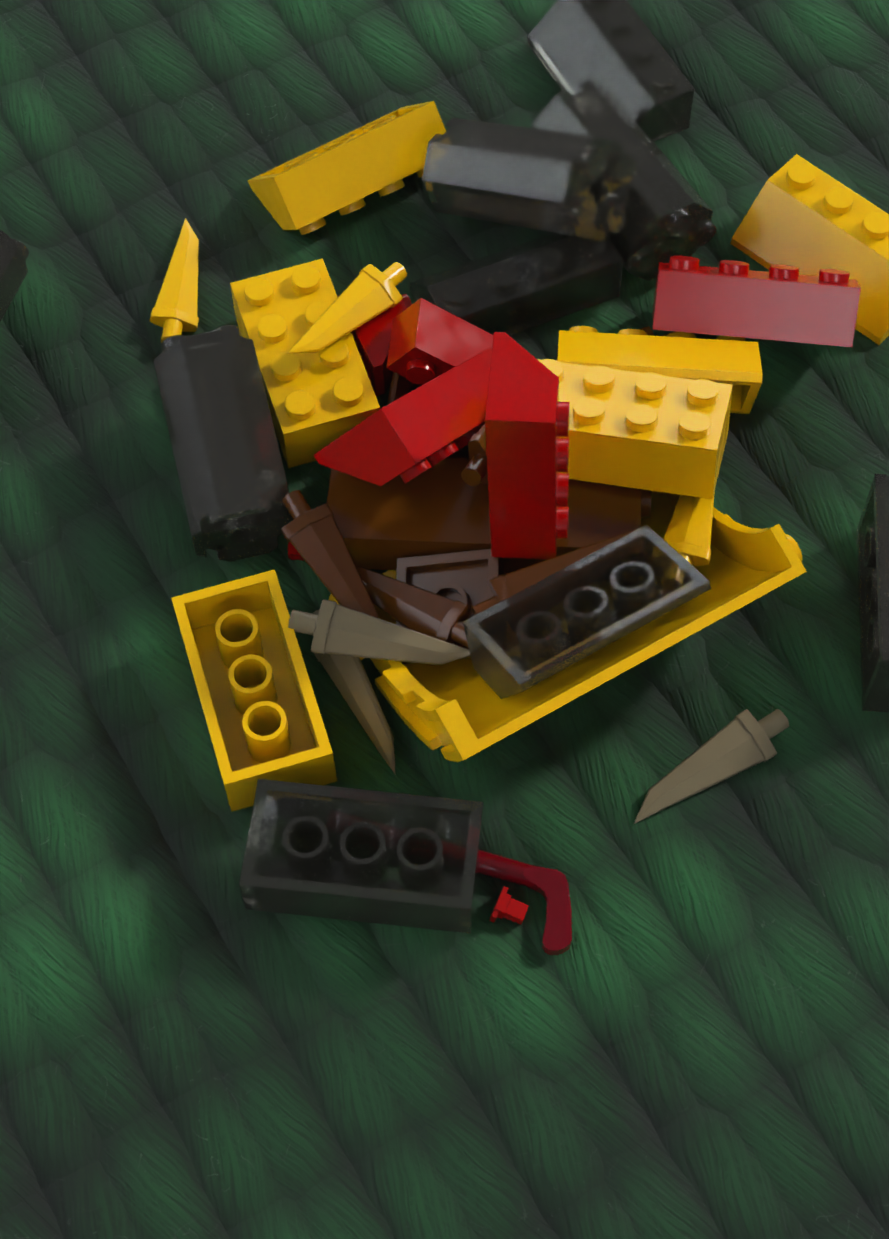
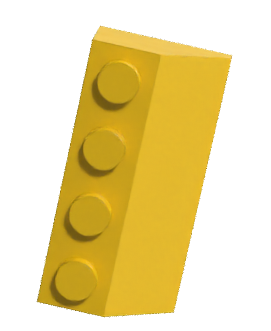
M430 101L401 107L247 181L252 191L283 231L299 229L301 235H304L326 225L324 217L337 210L343 216L364 207L366 203L363 198L378 191L381 197L405 186L403 178L417 172L420 178L442 169L444 166L441 160L454 154L455 151L435 102Z
M796 154L766 181L732 236L731 245L768 270L770 265L779 264L800 268L799 275L819 276L820 269H837L850 272L849 279L857 280L861 287L855 329L880 345L889 336V214Z
M574 326L569 331L559 330L557 361L586 366H606L610 369L639 373L654 372L662 376L693 380L707 379L716 383L731 384L733 388L730 413L750 414L762 385L763 372L758 342L746 341L745 338L718 336L716 339L696 338V335L686 332H672L667 336H650L640 329H623L618 334L598 333L596 328L590 326Z

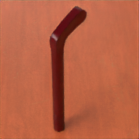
M333 808L327 821V830L516 883L539 892L546 900V923L542 939L544 952L548 955H559L570 948L572 943V909L569 884L565 874L556 869L527 864L380 821L377 822L376 820Z

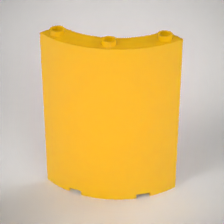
M652 491L651 518H641V528L651 529L650 559L639 560L638 581L589 579L526 620L524 624L512 630L504 618V656L458 659L441 666L421 663L402 664L401 661L370 658L382 675L375 679V685L400 718L431 750L444 746L440 749L444 758L458 763L807 572L802 564V552L797 542L790 535L784 533L780 524L764 529L751 528L734 521L729 515L721 513L713 506L710 545L712 553L709 565L692 566L688 585L682 588L674 587L667 582L670 563L657 560L656 554L659 544L663 541L680 495ZM388 570L382 573L396 579V570ZM331 594L328 600L337 602ZM374 604L379 619L396 624V620Z

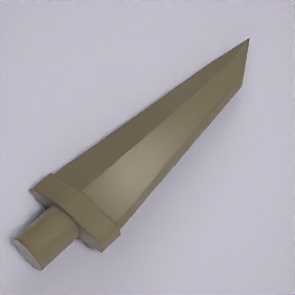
M325 599L322 600L318 615L293 609L288 628L294 629L295 632L312 635L311 652L322 655L334 654L441 666L477 653Z
M319 610L314 611L313 614L318 615ZM314 653L318 662H321L378 752L395 773L394 737L360 657Z
M748 709L736 715L729 724L648 790L634 824L763 761L766 762L777 755V751L770 739L789 727L787 717L779 709H776L759 721L754 718Z

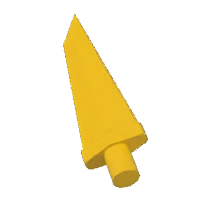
M186 218L150 316L151 323L163 327L161 344L169 349L179 347L182 332H196L199 322V239Z
M394 262L383 272L372 264L364 267L353 282L287 354L320 352L387 309L394 308L403 299L396 286L407 277L404 266Z
M680 495L665 536L662 543L659 544L656 554L657 560L670 563L667 582L674 587L682 588L688 585L692 566L709 565L712 553L710 545L714 496L713 499Z

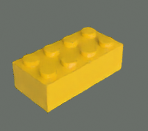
M323 258L230 283L236 320L288 468L316 461L313 456L315 453L380 409L351 332L320 352L287 354L338 298Z
M537 359L559 377V401L570 402L568 437L559 436V438L570 439L569 479L713 499L728 436L733 385L716 383L707 379L693 380L662 376L654 372L639 373L610 369L606 366H586L563 363L554 359Z
M275 569L171 597L231 812L336 782L337 776L333 751L295 631L292 628H288L290 615Z

